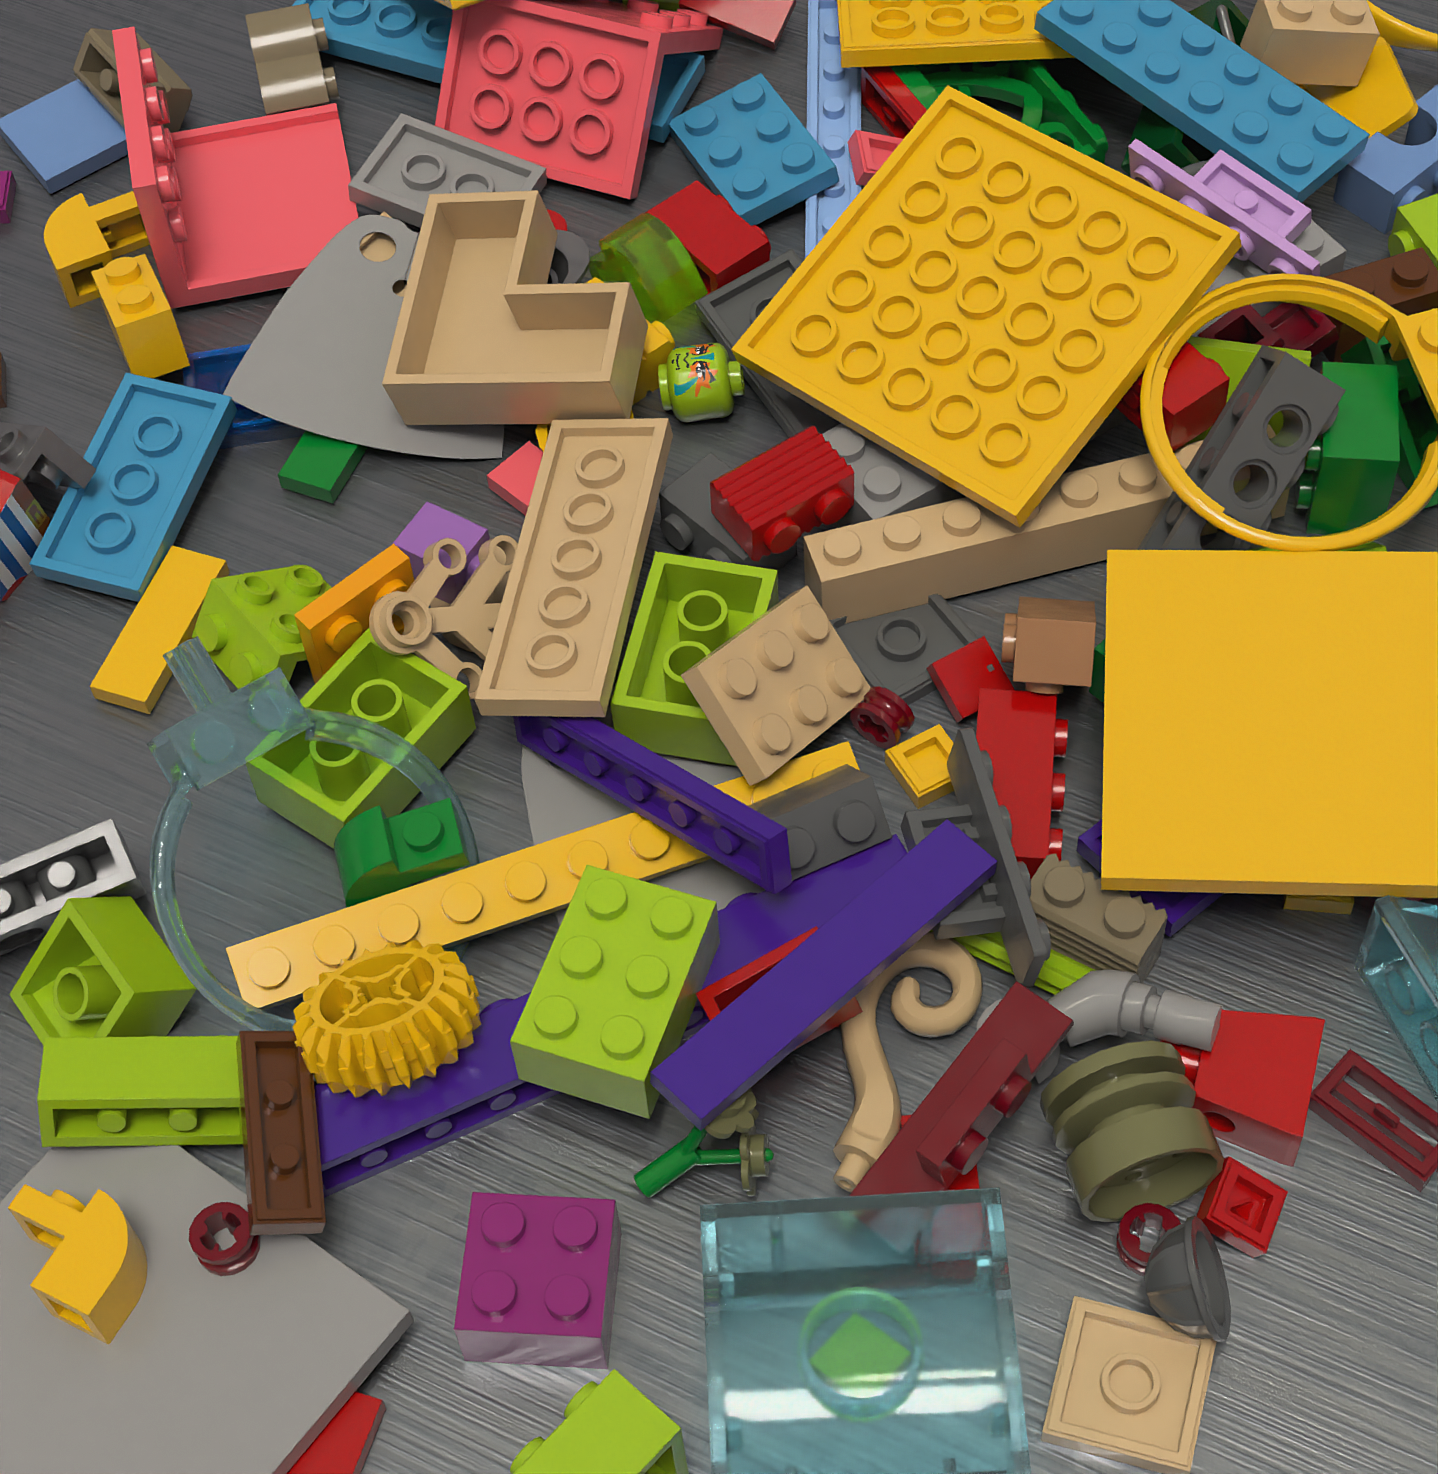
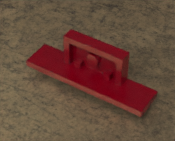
M1016 981L845 1200L846 1204L900 1245L904 1246L959 1173L965 1175L977 1164L988 1146L989 1140L987 1137L1002 1117L1010 1118L1023 1104L1032 1087L1030 1081L1074 1025L1073 1020Z

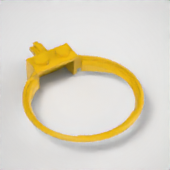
M1281 273L1244 278L1225 284L1203 295L1190 313L1177 326L1178 328L1172 331L1149 358L1143 374L1140 391V417L1149 452L1158 470L1179 498L1196 514L1234 537L1266 548L1291 552L1338 551L1354 548L1394 532L1417 516L1429 503L1438 488V435L1424 452L1421 468L1415 482L1402 499L1387 512L1360 527L1345 532L1310 537L1289 536L1257 529L1224 513L1225 508L1212 500L1192 481L1177 460L1170 446L1163 420L1162 397L1166 375L1173 359L1187 340L1201 327L1224 313L1246 305L1262 302H1287L1310 307L1330 315L1362 333L1376 344L1384 336L1391 343L1389 353L1393 361L1409 358L1438 423V308L1407 316L1362 289L1333 279L1306 274Z

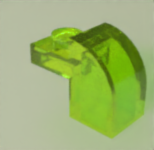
M641 213L598 240L601 251L590 257L591 264L588 270L592 278L597 277L602 281L630 282L644 317L648 321L665 322L708 294L697 268L682 242L665 223L648 213Z

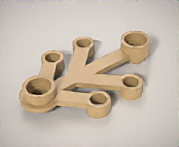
M499 535L484 542L478 554L480 564L449 607L429 608L431 602L445 580L464 569L467 556L464 547L452 538H444L429 545L423 554L424 568L407 592H391L379 598L373 605L369 616V627L375 642L384 651L393 655L403 656L414 653L419 658L456 680L459 672H462L468 677L470 682L468 691L470 700L474 699L482 674L481 668L472 662H461L433 634L453 633L485 661L493 634L490 630H494L501 603H484L505 573L510 572L518 545L517 541L508 535ZM495 546L500 547L506 555L505 565L500 564L494 556ZM440 549L445 550L451 558L450 569L441 564L439 560ZM393 614L399 616L404 623L402 635L393 626Z

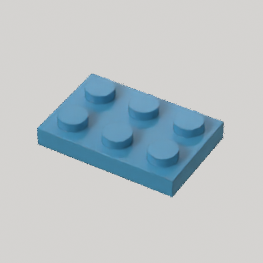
M762 73L672 118L669 124L671 137L713 193L723 196L729 202L733 211L750 225H757L840 182L836 165Z

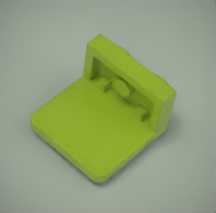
M293 565L211 579L191 637L258 713L278 710L297 661L307 660L294 614L332 587L317 570L307 565Z

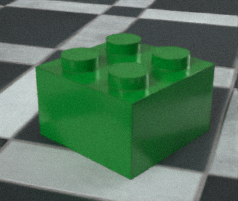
M1322 361L1320 374L1346 391L1338 402L1339 411L1335 421L1325 433L1317 436L1304 457V470L1306 472H1302L1296 483L1295 507L1306 509V534L1328 535L1345 532L1360 527L1387 512L1400 463L1397 366Z

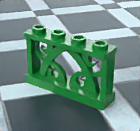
M1041 59L988 61L992 65L991 67L983 66L980 62H973L971 71H961L960 63L889 66L927 110L947 85L970 97L981 96L1012 103L1023 108L1021 123L1104 164L1105 154L1108 152V141L1103 129L1087 118L1077 106L1073 95L1068 90H1063L1051 77Z

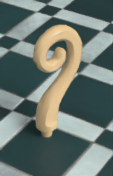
M933 932L926 933L855 996L863 1012L840 1024L843 1050L854 1086L855 1103L852 1114L833 1149L836 1158L841 1162L833 1180L840 1188L848 1192H852L900 1131L901 1100L876 1026V1008L886 986L901 972L918 967L935 969L950 979L952 995L947 1002L938 1006H927L920 1001V986L915 978L904 977L897 983L891 995L890 1009L896 1020L906 1030L918 1036L940 1037L954 1034L969 1023L979 1007L983 992L982 976L979 967L969 951L953 938L935 940Z

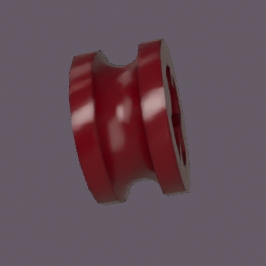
M880 686L871 687L864 695V702L858 703L850 712V719L856 730L870 743L883 749H890L896 746L901 740V733H906L913 726L915 719L912 710L902 698L889 689Z
M231 1202L214 1203L204 1208L194 1218L189 1228V1242L193 1252L198 1257L201 1265L208 1272L215 1275L230 1276L246 1270L255 1261L260 1250V1236L249 1235L248 1212L238 1204ZM227 1228L230 1234L234 1236L236 1242L231 1247L222 1250L213 1236L218 1231Z
M1153 1203L1136 1205L1127 1211L1119 1224V1232L1116 1239V1251L1125 1267L1139 1276H1145V1269L1151 1254L1139 1249L1140 1238L1131 1234L1135 1231L1139 1236H1142L1144 1227L1155 1228L1160 1231L1158 1236L1160 1239L1169 1229L1181 1225L1178 1217L1170 1209Z

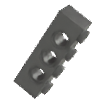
M1262 345L1185 470L1186 474L1206 495L1225 508L1224 513L1254 528L1267 531L1272 519L1271 511L1283 491L1293 486L1301 476L1305 466L1304 457L1317 436L1325 433L1335 421L1339 411L1338 402L1346 390L1289 353ZM1282 411L1283 426L1275 437L1269 439L1267 435L1268 422L1275 413ZM1249 465V482L1244 489L1235 493L1233 488L1234 478L1241 468ZM1173 491L1137 550L1247 551L1251 543L1217 528L1214 539L1209 544L1201 546L1200 534L1204 526L1209 522L1196 514Z
M112 818L0 865V956L44 938L68 898L131 896L134 900L147 894L126 842Z

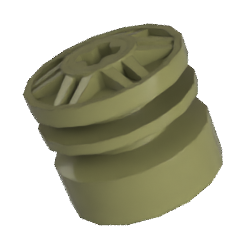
M1153 1040L1131 1042L1098 1051L1073 1063L1059 1073L1041 1093V1110L1046 1122L1053 1127L1052 1138L1055 1146L1063 1153L1070 1155L1066 1160V1174L1082 1214L1090 1220L1101 1222L1121 1221L1124 1214L1132 1207L1144 1203L1160 1204L1166 1208L1172 1207L1207 1187L1222 1171L1223 1154L1207 1117L1199 1109L1192 1108L1195 1102L1196 1091L1193 1084L1184 1076L1186 1068L1179 1052L1169 1043Z

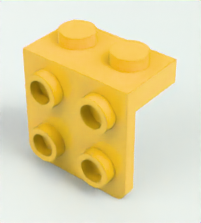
M1378 37L1357 87L1296 84L1369 133V138L1377 131L1384 136H1388L1413 119L1418 112L1417 102L1390 45L1382 37Z

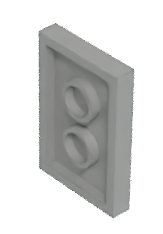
M401 113L348 184L350 201L381 213L386 212L391 217L421 228L429 194L538 190L540 194L547 184L545 167Z

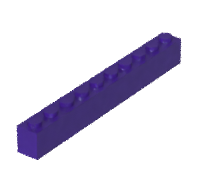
M897 834L892 835L890 839L792 880L791 885L777 894L767 890L760 893H745L734 898L724 909L717 911L720 944L702 989L815 926L819 929L908 853ZM531 992L514 1000L510 998L501 999L485 1007L479 1014L481 1025L472 1032L474 1043L467 1048L458 1049V1061L453 1064H441L436 1068V1077L434 1078L424 1075L413 1080L410 1089L404 1084L394 1086L384 1096H381L376 1089H371L363 1096L355 1098L349 1089L341 1093H333L328 1084H317L314 1081L324 1198L562 1093L518 1078L510 1040ZM697 999L682 1039L697 1033L710 1022L699 999Z

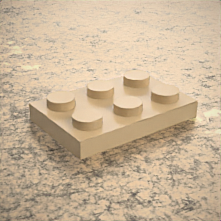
M808 585L788 595L681 674V677L750 786L772 775L852 710L858 703L863 701L864 695L871 688Z

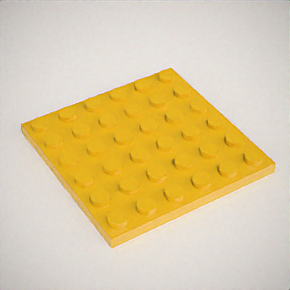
M947 85L731 350L740 364L1020 528L1142 374L1152 354L1190 313L1241 248L1240 233Z

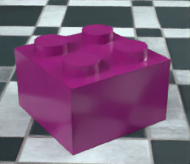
M472 1192L454 1332L464 1361L608 1369L622 1236L616 1200Z

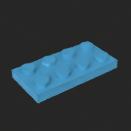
M126 372L83 457L97 470L85 489L67 488L29 563L35 575L40 578L139 602L173 545L237 412L235 403L232 400L233 398Z

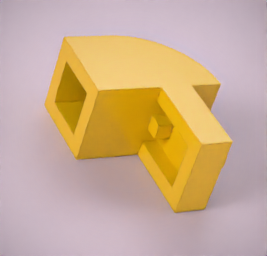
M133 191L90 207L82 193L75 195L56 208L49 217L44 229V243L59 285L70 308L100 298L91 271L105 267L113 258L150 245Z
M24 1184L8 1206V1209L29 1239L54 1251L30 1286L52 1316L109 1345L137 1305L146 1284L147 1257L140 1239L118 1204L100 1189L97 1190L85 1207L76 1198L61 1190L55 1189L48 1196Z

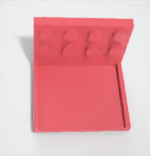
M484 0L456 11L453 10L435 126L545 167L546 175L549 179L627 199L637 198L664 55L719 49L723 28L707 24L708 15L697 11L677 9V12L660 10L658 13L659 3L650 0H628L627 5L609 0Z
M134 26L112 30L132 189L171 309L290 287L327 243L345 226L359 218L356 203L349 199L348 184L351 182V175L337 104L333 103L170 133L169 128H164L163 124L170 123L164 91L158 90L156 86L151 85V83L158 82L152 49H141Z

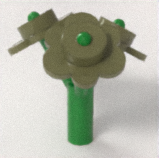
M749 1088L701 1131L694 1125L687 1137L636 1173L634 1180L641 1192L646 1197L651 1198L695 1165L741 1164L743 1190L747 1192L748 1196H756V1181L758 1177H768L770 1161L773 1159L774 1153L769 1149L767 1134H757L754 1121L758 1118L759 1112L755 1109L756 1098L752 1093V1089ZM734 1131L742 1133L740 1135V1149L702 1150L699 1146L707 1133L720 1139L729 1138Z

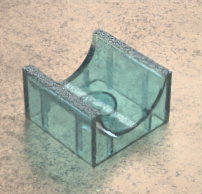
M1000 1187L700 1205L711 1474H1031Z

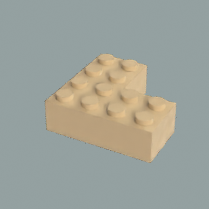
M538 190L429 194L382 381L384 389L405 425L552 424V420L630 419L648 329L647 321L630 282L547 284L558 233Z

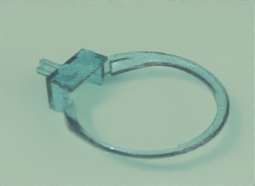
M197 636L163 655L196 713L165 729L147 743L149 750L171 785L168 796L158 815L151 840L149 872L153 902L164 937L176 962L189 981L210 1003L237 1023L253 1031H294L292 1026L296 1023V1020L265 1012L247 1003L224 986L205 966L186 933L176 898L175 861L179 838L193 806L192 802L185 798L188 791L193 786L197 791L306 730L305 740L348 746L390 764L409 778L424 794L430 804L451 798L459 815L470 860V865L453 870V872L480 864L476 840L467 813L446 777L429 758L410 742L393 731L361 717L303 707L280 667L231 693ZM470 941L446 948L444 951L456 952L461 961Z

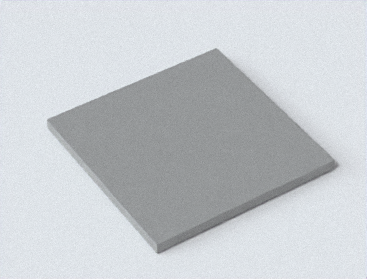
M178 1145L51 1147L0 1201V1474H286L410 1327L414 1319L407 1308L303 1234L259 1235L260 1250L255 1261L246 1270L230 1276H219L208 1272L201 1265L198 1257L192 1250L189 1242V1228L194 1218L204 1208L214 1203L231 1202L240 1205L248 1212L247 1194ZM24 1184L48 1196L55 1189L61 1190L76 1198L85 1207L97 1190L100 1189L118 1204L140 1239L147 1257L146 1284L137 1305L109 1345L52 1316L30 1286L54 1251L29 1239L8 1209V1206ZM227 1228L218 1231L213 1236L222 1250L231 1247L236 1242L234 1236L230 1234Z

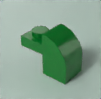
M451 798L389 818L386 817L380 805L373 807L345 824L337 834L334 842V852L346 908L417 885L416 882L470 865L458 811Z

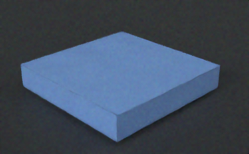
M79 79L0 118V136L49 194L128 155L125 129L89 91V87H85Z

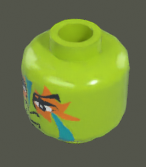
M720 343L674 348L668 355L667 363L659 364L658 366L659 388L663 409L665 411L673 410L674 415L681 422L689 423L729 417L734 409V396L745 395L742 364L737 361H730L727 350Z

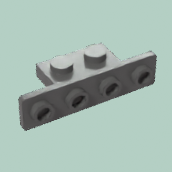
M973 728L958 729L947 760V769L959 805L905 811L900 827L909 852L948 819L998 861L995 874L932 928L935 940L1000 932L1016 981L1025 987L1034 986L1044 961L1050 957L1051 940L1049 930L1044 920L1036 919L1030 901V874L1023 861L1017 862L1011 844L1012 823L1010 814L1006 806L998 805L992 787L993 766L990 755L986 750L980 751Z

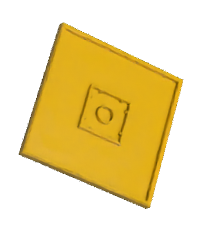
M1107 550L1101 890L1438 898V552Z

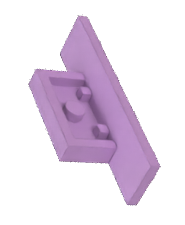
M1135 139L1128 146L1130 176L1132 179L1240 233L1242 246L1234 255L1235 258L1242 261L1248 259L1265 270L1267 274L1286 273L1320 276V262L1292 244L1311 224L1312 210L1221 149L1193 177L1138 139Z

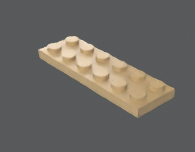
M669 418L552 420L475 695V702L482 716H606L673 438Z

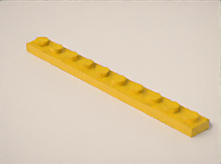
M846 741L789 760L767 779L751 786L745 777L741 776L714 785V787L748 806L845 764L858 770L860 769L850 743ZM633 812L227 947L226 953L247 1016L302 998L304 990L308 987L319 985V974L322 972H334L340 968L341 959H356L363 955L365 948L370 952L384 949L389 942H393L397 947H404L410 941L418 940L423 947L433 943H440L442 948L446 949L567 908L586 865L647 881L712 859V857L640 814Z

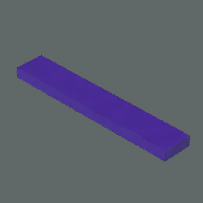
M513 716L516 737L519 743L765 890L777 894L792 884L787 828L593 717Z
M946 819L650 1072V1084L701 1131L995 874L998 861Z

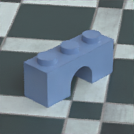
M1438 84L1416 101L1418 112L1409 121L1405 145L1396 143L1377 131L1368 138L1365 150L1338 172L1333 201L1383 234L1388 233L1392 229L1397 207L1435 195L1438 192Z

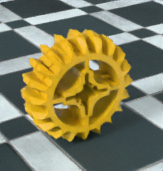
M412 940L404 947H397L393 942H389L382 950L370 952L365 948L363 955L356 959H341L340 968L334 972H322L319 974V985L308 987L302 992L304 1002H301L293 1009L296 1023L292 1027L297 1038L295 1045L296 1047H302L303 1052L301 1055L309 1072L313 1073L317 1084H328L333 1093H341L349 1089L355 1098L363 1096L371 1089H376L381 1096H384L391 1087L404 1084L410 1089L413 1080L424 1075L434 1078L436 1077V1068L441 1064H453L458 1061V1049L467 1048L474 1043L472 1032L481 1025L479 1017L480 1005L477 1000L479 992L473 976L468 974L465 964L460 961L457 953L444 951L440 943H433L423 947L418 940Z

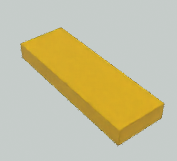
M171 546L90 685L95 699L150 715L193 639L191 636L211 579L227 577L230 574L226 560Z

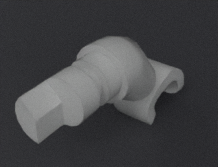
M1113 969L1090 971L1047 999L1049 1004L1067 1015L1074 1022L1072 1028L1062 1039V1041L1066 1040L1070 1047L1106 1035L1121 1038L1127 1032L1143 1036L1151 1029L1155 1039L1177 1045L1184 1044L1211 1052L1219 1030L1222 1005L1196 999L1191 995L1169 989L1165 990L1162 996L1157 995V988L1153 985L1141 983L1136 973ZM1002 999L995 1001L984 1010L977 1021V1031ZM1059 1044L1035 1074L1038 1083L1049 1077L1058 1064L1060 1055Z

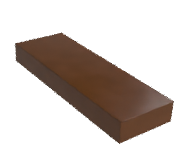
M239 1031L236 1041L249 1235L322 1233L326 1224L313 1073L309 1072L301 1055L303 1052L302 1047H296L295 1045L297 1038L294 1031Z

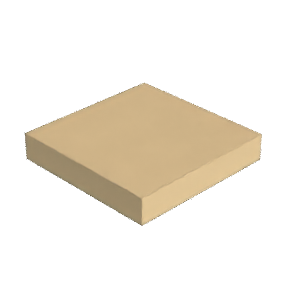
M1074 1296L1041 1441L1163 1474H1190L1216 1341L1213 1338H1193L1178 1332L1160 1317Z

